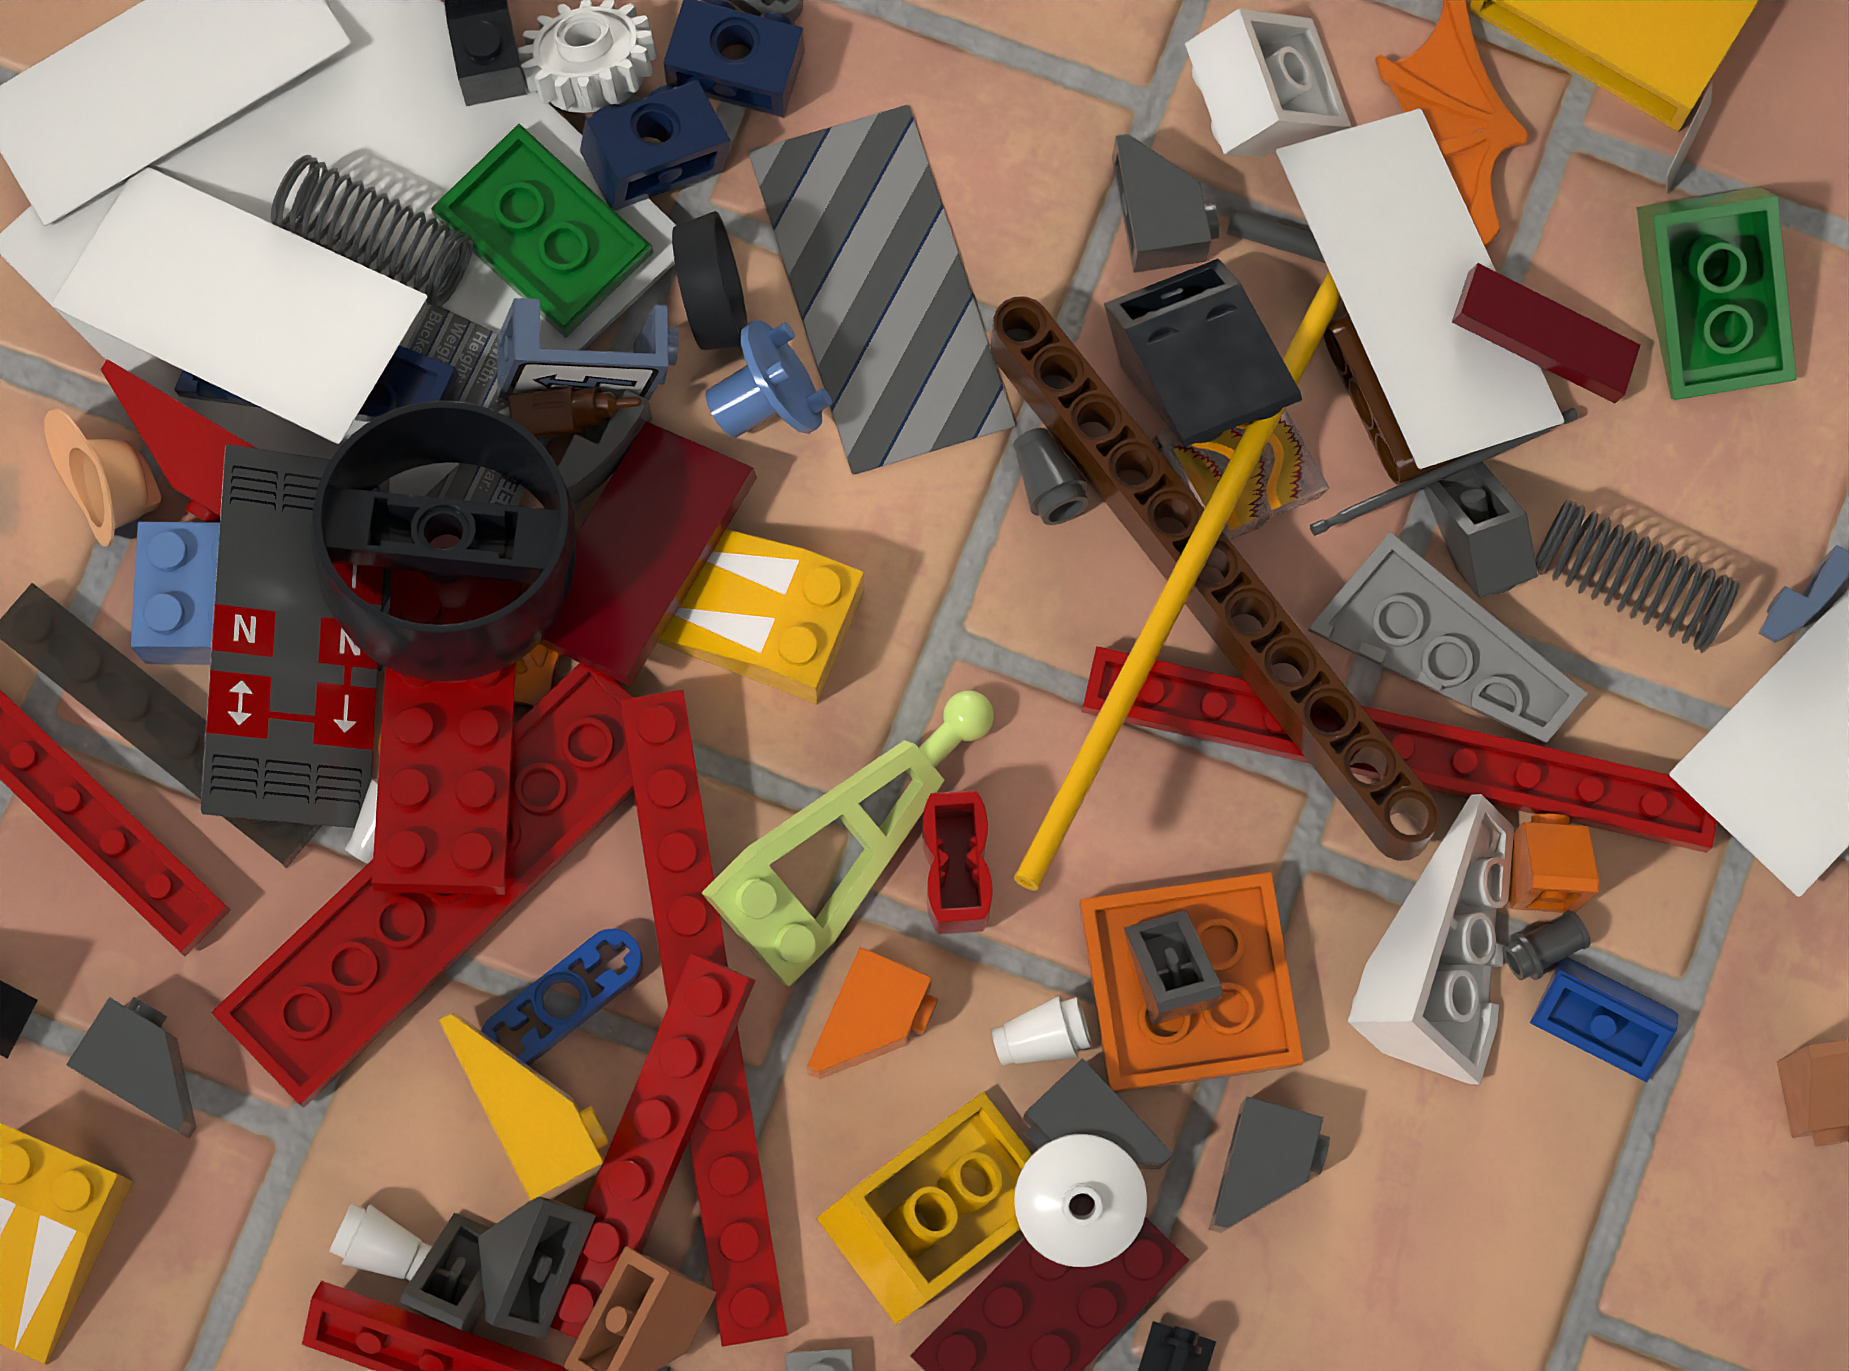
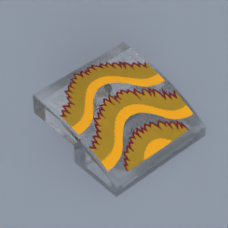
M1286 409L1222 531L1229 540L1261 528L1274 516L1319 499L1330 489ZM1250 421L1224 431L1220 437L1206 443H1194L1184 447L1170 428L1156 434L1152 442L1205 509Z

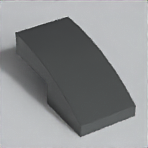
M625 390L622 398L639 397L642 403L637 407L619 408L609 421L598 444L576 434L574 435L558 466L570 494L572 506L595 491L616 471L645 422H651L652 414L648 399Z

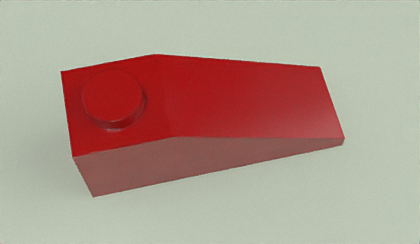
M106 359L100 369L167 480L174 489L191 498L185 510L205 522L220 523L225 446L230 444L250 448L256 447Z

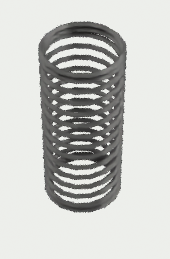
M311 155L300 157L289 168L278 187L271 207V222L282 229L291 231L295 235L303 237L358 263L357 258L365 252L364 262L359 264L371 269L370 264L377 258V268L372 270L380 274L390 263L387 277L395 280L394 277L403 269L401 281L399 282L407 286V282L415 275L412 288L417 291L427 282L425 294L427 295L426 302L428 305H432L433 308L442 306L455 292L465 274L472 255L473 241L471 235H466L461 230L451 234L449 224H444L438 228L437 219L431 218L426 221L424 211L414 215L412 205L401 209L399 199L389 202L387 193L377 196L375 187L364 189L362 180L352 184L350 174L340 177L338 168L327 170L325 162L319 163L317 158ZM309 165L308 174L296 194L292 209L283 219L285 202L298 176ZM322 167L321 178H320V181L318 182L319 175H320V168ZM335 174L333 185L322 204L320 212L308 226L311 211L322 193L326 181L331 175ZM347 180L344 194L334 211L333 217L321 231L324 216L335 197L336 191ZM359 186L358 196L347 216L346 222L333 238L335 226L347 204L348 198ZM371 192L368 208L357 230L346 243L348 231L360 205ZM384 198L380 215L370 235L358 249L362 233L373 210ZM396 205L391 224L383 240L371 255L377 233L389 211ZM408 211L403 231L396 245L383 261L389 240L397 224ZM420 218L415 238L407 253L396 267L402 245L409 231ZM302 223V232H297L295 228ZM433 224L427 245L409 272L414 253L423 235ZM315 228V237L309 238L308 233ZM445 230L440 249L433 263L421 278L427 258L435 242ZM327 235V244H321L320 240ZM340 240L339 250L334 251L332 246ZM352 246V256L346 257L345 252ZM456 262V264H455V266H454V268H453V270H452L451 275L449 276V278H448V280L446 281V283H445V285L443 286V288H442V289L440 290V292L437 294L438 288L443 284L444 280L446 279V277H447L448 274L450 273V271H451V269H452L454 263Z
M1571 499L1565 500L1535 558L1539 575L1545 574L1575 522L1565 549L1552 575L1553 581L1558 580L1577 544L1589 527L1580 551L1565 581V586H1571L1587 555L1602 533L1591 562L1578 588L1579 594L1584 592L1600 561L1615 539L1606 564L1591 594V599H1596L1613 567L1628 545L1621 566L1604 600V605L1608 606L1630 566L1642 549L1629 584L1616 608L1619 613L1623 611L1636 584L1656 554L1644 586L1630 612V618H1635L1656 578L1668 562L1655 597L1643 618V624L1647 625L1669 584L1682 566L1671 597L1655 628L1657 632L1662 630L1675 602L1695 573L1683 606L1668 633L1670 638L1674 637L1688 608L1708 579L1698 608L1681 639L1683 644L1689 641L1704 609L1722 584L1705 614L1694 639V649H1700L1701 653L1705 652L1714 641L1732 607L1740 586L1738 579L1733 581L1732 577L1728 578V575L1724 574L1715 581L1716 572L1714 568L1708 569L1702 575L1703 566L1700 561L1693 564L1688 570L1690 563L1688 555L1682 556L1675 564L1677 557L1675 549L1669 550L1662 558L1664 547L1661 542L1657 543L1648 553L1651 543L1649 536L1641 539L1635 547L1638 537L1636 530L1630 531L1622 541L1625 531L1623 524L1617 525L1609 535L1612 524L1609 517L1605 518L1595 530L1599 518L1597 511L1592 512L1582 524L1586 512L1584 505L1578 507L1576 501L1571 502Z

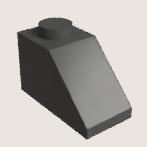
M1116 135L1112 160L1133 273L1206 262L1211 241L1219 239V222L1214 202L1204 203L1201 183L1131 135Z
M1483 462L1423 488L1455 568L1479 598L1489 594L1507 592L1517 584L1538 577L1527 513Z
M109 997L66 1065L178 1133L190 1138L196 1129V1123L177 1038L161 1028L167 1016L136 997L132 998L127 1007Z
M1083 1058L1025 1112L1023 1120L1030 1126L1023 1135L1035 1150H1038L1051 1140L1062 1136L1090 1134L1103 1137L1120 1146L1131 1156L1139 1169L1160 1170L1174 1155Z
M1247 1096L1240 1104L1209 1230L1222 1233L1300 1188L1308 1181L1310 1172L1320 1175L1330 1142L1329 1136L1320 1134L1324 1117Z

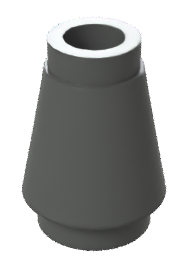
M1035 428L1020 435L1014 441L1013 447L1017 453V460L1031 513L1040 516L1046 525L1061 524L1082 513L1089 504L1085 494L1088 490V484L1054 439L1050 437L1047 429Z

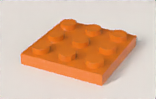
M1272 872L1080 899L1079 908L1107 1084L1115 1093L1300 1067L1304 1064ZM1186 910L1219 979L1223 996L1213 1009L1152 1026L1126 940L1124 927Z

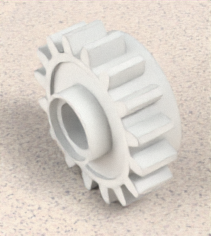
M582 0L580 8L571 10L564 3L558 5L559 16L553 19L540 15L537 18L540 31H525L523 38L526 46L518 48V55L528 90L530 92L538 91L540 101L544 104L551 102L561 110L578 113L596 112L607 105L620 104L639 90L644 78L652 75L653 70L650 61L657 59V52L646 15L637 16L635 6L631 3L617 10L614 0H605L600 7H593L591 0Z

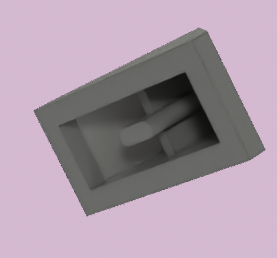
M1186 910L1124 927L1126 940L1152 1026L1216 1007L1223 996L1221 984Z
M539 1196L527 1202L478 1236L485 1320L493 1326L545 1340L596 1215L587 1210Z
M453 1213L404 1290L400 1303L472 1334L484 1308L478 1236L490 1228L457 1213Z

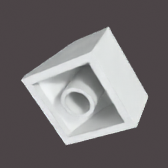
M1239 8L1185 43L1192 63L1193 79L1202 91L1212 119V133L1225 155L1262 158L1276 154V149L1352 128L1312 18Z

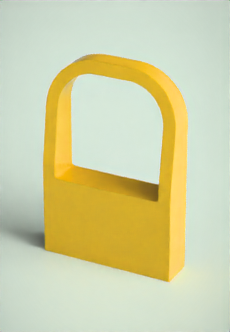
M1472 0L1468 11L1679 132L1760 0Z

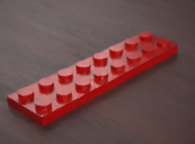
M579 663L514 725L505 895L373 891L371 884L372 859L211 1012L301 1107L307 1106L634 792L620 708V699L632 698V696L614 678Z

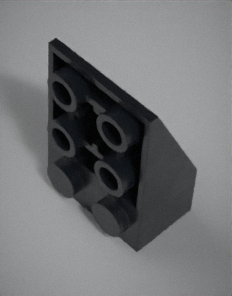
M1219 258L1104 303L1121 367L1184 447L1194 443L1213 441L1220 437L1224 431L1254 419L1262 420L1273 417L1282 408L1302 401V395L1243 286Z

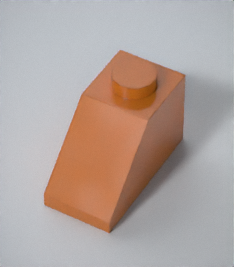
M1536 814L1531 816V822H1523L1514 832L1510 909L1564 913L1568 910L1577 912L1599 892V877L1588 826L1570 825V817L1565 815Z
M859 947L807 1065L808 1074L818 1079L825 1078L904 1047L912 1031L923 1035L938 1002L937 998L928 995L932 977Z

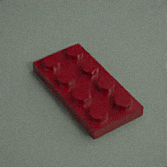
M1080 1193L1072 1197L1069 1209L1075 1215L1084 1216L1093 1210L1095 1202L1090 1195ZM1145 1217L1137 1237L1125 1251L1117 1257L1095 1266L1073 1267L1059 1264L1043 1256L1024 1238L923 1341L910 1357L924 1371H1082L1189 1259L1147 1217Z

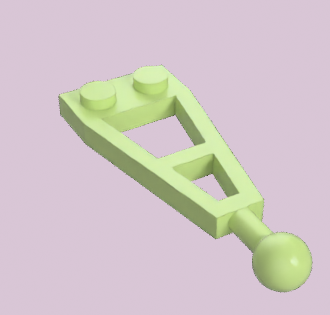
M970 690L961 691L953 695L944 707V723L919 748L916 744L903 740L749 845L701 892L778 982L790 987L835 942L924 812L930 793H937L945 781L935 767L961 741H975L984 737L989 732L994 721V711L991 703L984 695ZM906 771L912 778V781L883 823L878 827L859 803ZM839 818L864 847V850L819 915L814 919L769 865Z

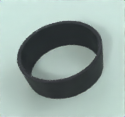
M713 211L677 225L672 229L673 255L680 292L693 336L701 350L741 347V329L748 324L743 291L731 243L719 213Z

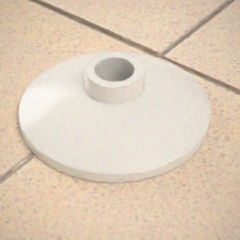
M1066 1135L1044 1144L1031 1155L1023 1166L1015 1187V1213L1025 1238L1043 1256L1067 1266H1095L1117 1257L1137 1237L1144 1223L1147 1210L1146 1186L1137 1164L1117 1144L1096 1135ZM1080 1193L1090 1195L1095 1202L1093 1210L1084 1216L1075 1215L1069 1209L1072 1197Z

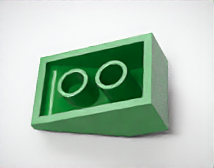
M1760 187L1637 207L1643 269L1671 399L1680 400L1797 380L1778 195Z

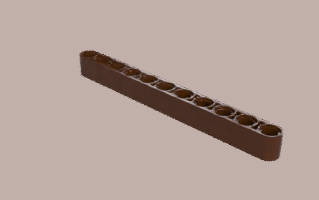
M1026 296L1012 297L1005 300L997 308L993 317L990 344L991 355L996 364L1168 581L1204 511L1203 506L1045 307L1037 300ZM1021 328L1029 331L1034 337L1028 341H1015L1005 333L1012 329ZM1050 375H1059L1070 381L1071 385L1064 389H1054L1046 385L1043 379ZM1087 422H1096L1107 428L1109 433L1101 437H1093L1085 434L1080 429V426ZM1123 470H1135L1144 475L1147 481L1140 485H1130L1124 483L1117 474ZM1163 517H1171L1182 523L1185 530L1177 534H1169L1157 527L1155 521ZM1222 532L1205 566L1216 568L1221 572L1224 579L1216 583H1208L1198 578L1185 603L1376 848L1386 857L1397 861L1411 860L1419 856L1426 849L1440 820L1439 807L1435 799ZM1239 614L1251 615L1261 623L1263 629L1257 632H1245L1234 624L1232 618ZM1278 663L1292 665L1299 671L1302 679L1296 682L1282 681L1274 675L1271 666ZM1316 713L1330 714L1338 720L1341 730L1333 733L1321 731L1314 726L1310 716ZM1355 763L1372 765L1378 771L1381 781L1376 783L1359 781L1353 775L1350 765ZM1395 813L1411 815L1417 820L1421 832L1415 835L1399 832L1393 826L1390 816Z

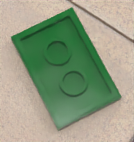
M517 124L431 207L433 216L443 225L449 224L452 233L461 230L466 235H471L473 241L472 252L520 297L540 299V315L565 338L653 253L652 245L520 124Z

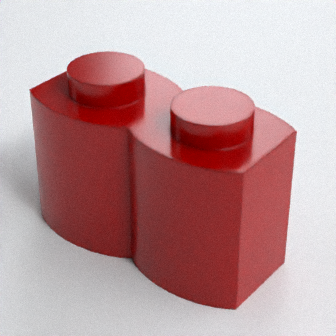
M976 790L930 793L925 805L922 841L926 858L931 866L927 884V910L932 926L937 934L983 932L988 922L993 894L991 874L983 858L988 834V819L984 803Z

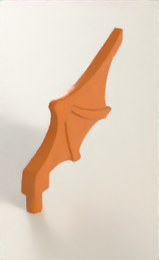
M1443 0L1438 23L1432 34L1419 49L1409 56L1393 62L1380 54L1376 57L1375 63L1381 81L1394 92L1404 113L1416 109L1422 110L1485 249H1487L1500 233V224L1491 189V175L1494 165L1499 156L1509 148L1525 146L1528 134L1527 130L1503 104L1489 80L1472 34L1466 0Z

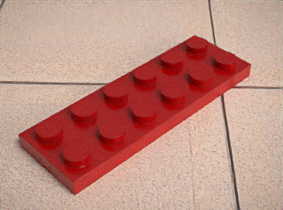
M450 534L440 535L434 538L430 544L439 549H447L455 546L460 539ZM392 569L389 615L405 621L428 625H448L473 621L501 610L521 596V582L467 577L456 583L441 584L429 580L418 571ZM517 661L506 668L482 677L450 682L418 679L400 674L389 668L385 669L371 880L373 891L505 895Z

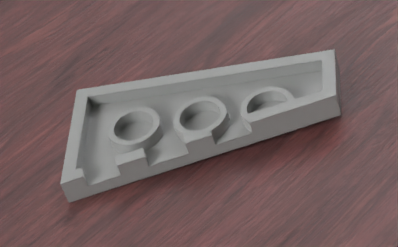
M1389 532L1308 628L1309 632L1544 745L1588 695L1391 532Z

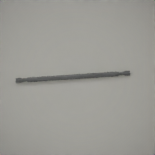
M1574 408L1561 413L1564 418L1563 424H1568L1578 419V413ZM1556 426L1472 452L1451 463L1339 511L1336 516L1327 520L1321 519L1310 524V530L1314 536L1327 531L1331 526L1338 523H1346L1548 433Z

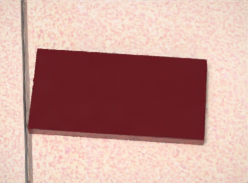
M646 421L575 535L576 568L573 583L558 620L539 644L631 686L756 481L757 475L754 468Z

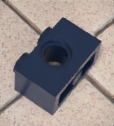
M683 0L663 63L666 85L672 84L678 87L698 80L707 98L784 118L804 55L803 28L795 26L793 21L776 13L766 12L756 16L737 11L732 4L725 0ZM735 44L744 45L751 50L749 55L739 60L728 59L721 53L728 46Z
M698 80L678 87L672 84L664 85L652 91L644 99L624 106L611 104L597 110L590 118L585 120L580 153L608 205L615 211L722 172L730 138ZM651 137L662 143L652 144L642 138Z

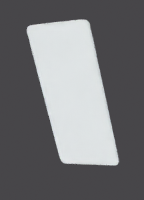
M1713 82L1710 83L1667 173L1666 194L1669 193L1712 102Z

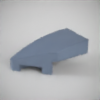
M1836 545L1821 560L1803 595L1784 586L1770 602L1766 611L1769 614L1758 634L1776 643L1792 635L1805 625L1828 602L1848 577L1849 551Z

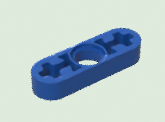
M605 929L596 933L492 1015L485 1022L481 1031L500 1044L501 1041L496 1032L505 1025L514 1032L530 1021L529 1018L520 1011L531 1003L539 1020L545 1026L552 1029V1032L541 1039L539 1031L534 1027L522 1037L521 1043L525 1050L517 1058L530 1066L638 979L643 967V956L638 943L630 934L619 929ZM607 944L615 951L623 946L628 948L630 952L623 958L627 970L620 975H617L611 969L603 972L594 981L604 990L592 998L585 981L571 970L578 964L583 963L587 973H591L602 963L603 960L599 950ZM562 982L574 985L580 992L581 1001L579 1008L570 1017L554 1018L545 1011L544 996L551 986Z

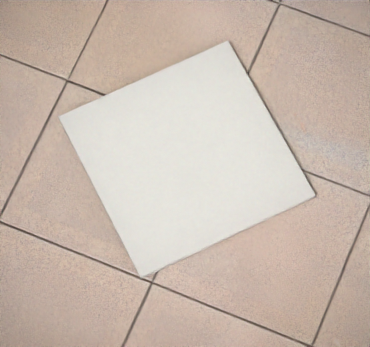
M324 0L350 39L351 44L147 165L158 172L272 223L270 218L271 207L282 179L296 160L304 155H311L317 158L319 163L325 162L327 170L338 168L340 177L350 174L352 184L362 180L364 189L375 187L377 196L387 193L389 202L399 199L401 209L412 205L414 215L424 211L427 221L435 218L431 207L517 124H520L608 205L580 153L582 135L549 103H542L536 91L530 92L525 80L527 95L466 106L457 76L446 21L445 6L441 0ZM309 165L298 176L285 202L283 219L292 209L296 194L308 174ZM322 167L320 168V175H319L318 182L320 181V178H321ZM335 174L331 175L326 181L322 193L311 211L308 226L320 212L322 204L333 185ZM130 176L46 226L43 225L31 205L0 233V256L51 305ZM347 180L336 191L335 197L324 216L321 231L333 217L334 211L344 194ZM359 186L348 198L347 204L335 226L333 238L346 222L347 216L358 196ZM371 192L360 205L348 231L346 243L357 230L368 208ZM384 198L373 210L362 233L358 249L370 235L380 215ZM649 198L617 209L615 212L652 245L653 253L567 338L562 336L540 315V349L584 350L675 264L672 229L677 225ZM396 205L385 217L375 238L371 255L383 240L393 219ZM408 211L397 224L389 240L383 261L396 245L405 226ZM420 218L415 222L402 245L396 267L407 253L415 238ZM437 219L439 228L443 224ZM302 223L295 228L297 232H302ZM433 224L423 235L412 258L409 272L427 245ZM315 228L308 233L309 238L315 237ZM445 230L435 242L425 263L421 278L433 263L442 244ZM327 235L320 240L321 244H327ZM340 240L332 246L334 251L339 250ZM352 246L345 252L346 257L352 256ZM365 252L357 258L358 263L364 262ZM472 252L468 267L457 289L449 300L440 307L499 334L514 298L522 297ZM377 258L370 264L371 269L377 268ZM456 262L454 263V265H453V267H452L450 273L448 274V276H447L446 279L444 280L443 284L438 288L437 294H438V293L440 292V290L443 288V286L445 285V283H446V281L448 280L449 276L451 275L452 270H453V268H454ZM390 263L382 270V274L385 276L389 274ZM403 269L394 277L395 281H401ZM415 275L407 282V286L411 288L414 286ZM427 282L419 289V292L425 294ZM426 301L399 344L400 346L407 347L427 306ZM54 308L105 360L112 361L258 449L331 459L340 446L353 433L368 423L354 420L341 443L337 444L264 408L180 397L174 391V388L183 369ZM509 406L499 411V413L509 417ZM437 463L404 471L389 478V493L426 496L460 463Z

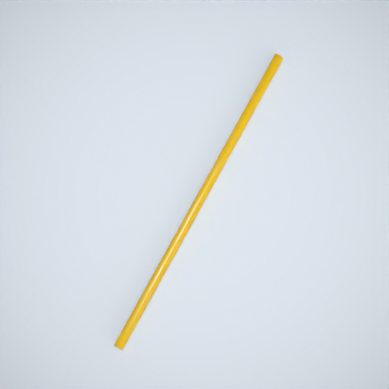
M1329 270L1283 357V361L1297 385L1342 299ZM1286 407L1282 408L1273 417L1262 420L1254 419L1248 424L1014 876V880L1019 885L1034 891L1040 887Z

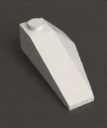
M1482 794L1469 797L1366 963L1357 993L1353 998L1352 1009L1348 1019V1023L1381 1053L1467 1084H1481L1498 1024L1499 1005L1489 1003L1492 967L1503 966L1502 948L1504 945L1496 943L1495 923L1497 908H1502L1508 903L1514 826Z

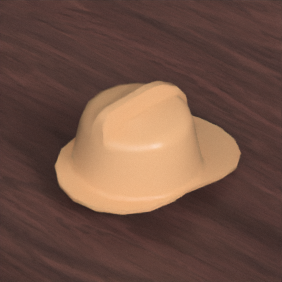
M60 409L48 410L44 418V432L55 467L85 513L95 538L102 546H111L116 528L135 521L142 515L154 511L160 506L161 494L150 466L142 454L136 451L128 441L114 439L87 440L66 413Z

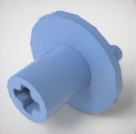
M758 320L748 323L741 329V347L747 365L706 391V401L712 416L724 432L731 437H739L776 413L798 432L810 434L822 424V410L832 405V399L824 388L816 391L806 368L787 343L795 338L794 332L788 323L784 322L774 329L767 323Z

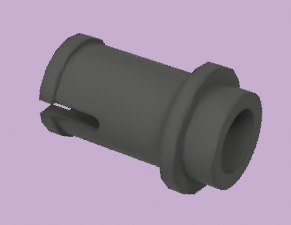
M1568 910L1562 916L1525 935L1521 932L1513 933L1510 937L1511 942L1503 946L1502 950L1509 968L1519 980L1522 981L1528 977L1538 980L1543 977V969L1581 949L1584 950L1590 947L1591 942L1588 931L1579 916L1574 911Z

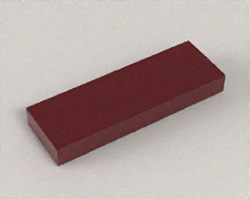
M1479 263L1468 272L1452 319V323L1614 404L1626 394L1641 344Z

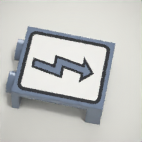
M514 298L497 337L498 398H508L510 394L570 387L575 389L599 387L602 393L611 392L618 399H621L625 390H628L649 400L658 384L663 385L665 383L669 365L675 366L677 361L678 331L676 327H668V305H655L633 344L634 353L540 349V299Z

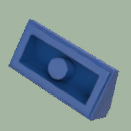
M1566 957L1560 960L1530 1023L1648 1082L1677 1031L1679 1015L1674 1010Z

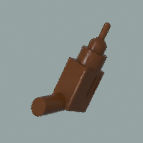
M570 387L516 393L508 396L510 418L530 431L538 440L570 437L575 434L578 436L584 435L585 426L602 425L604 419L613 417L619 408L637 407L642 403L639 397L618 399L611 392L602 393L599 387L581 389ZM501 474V479H511L509 476Z

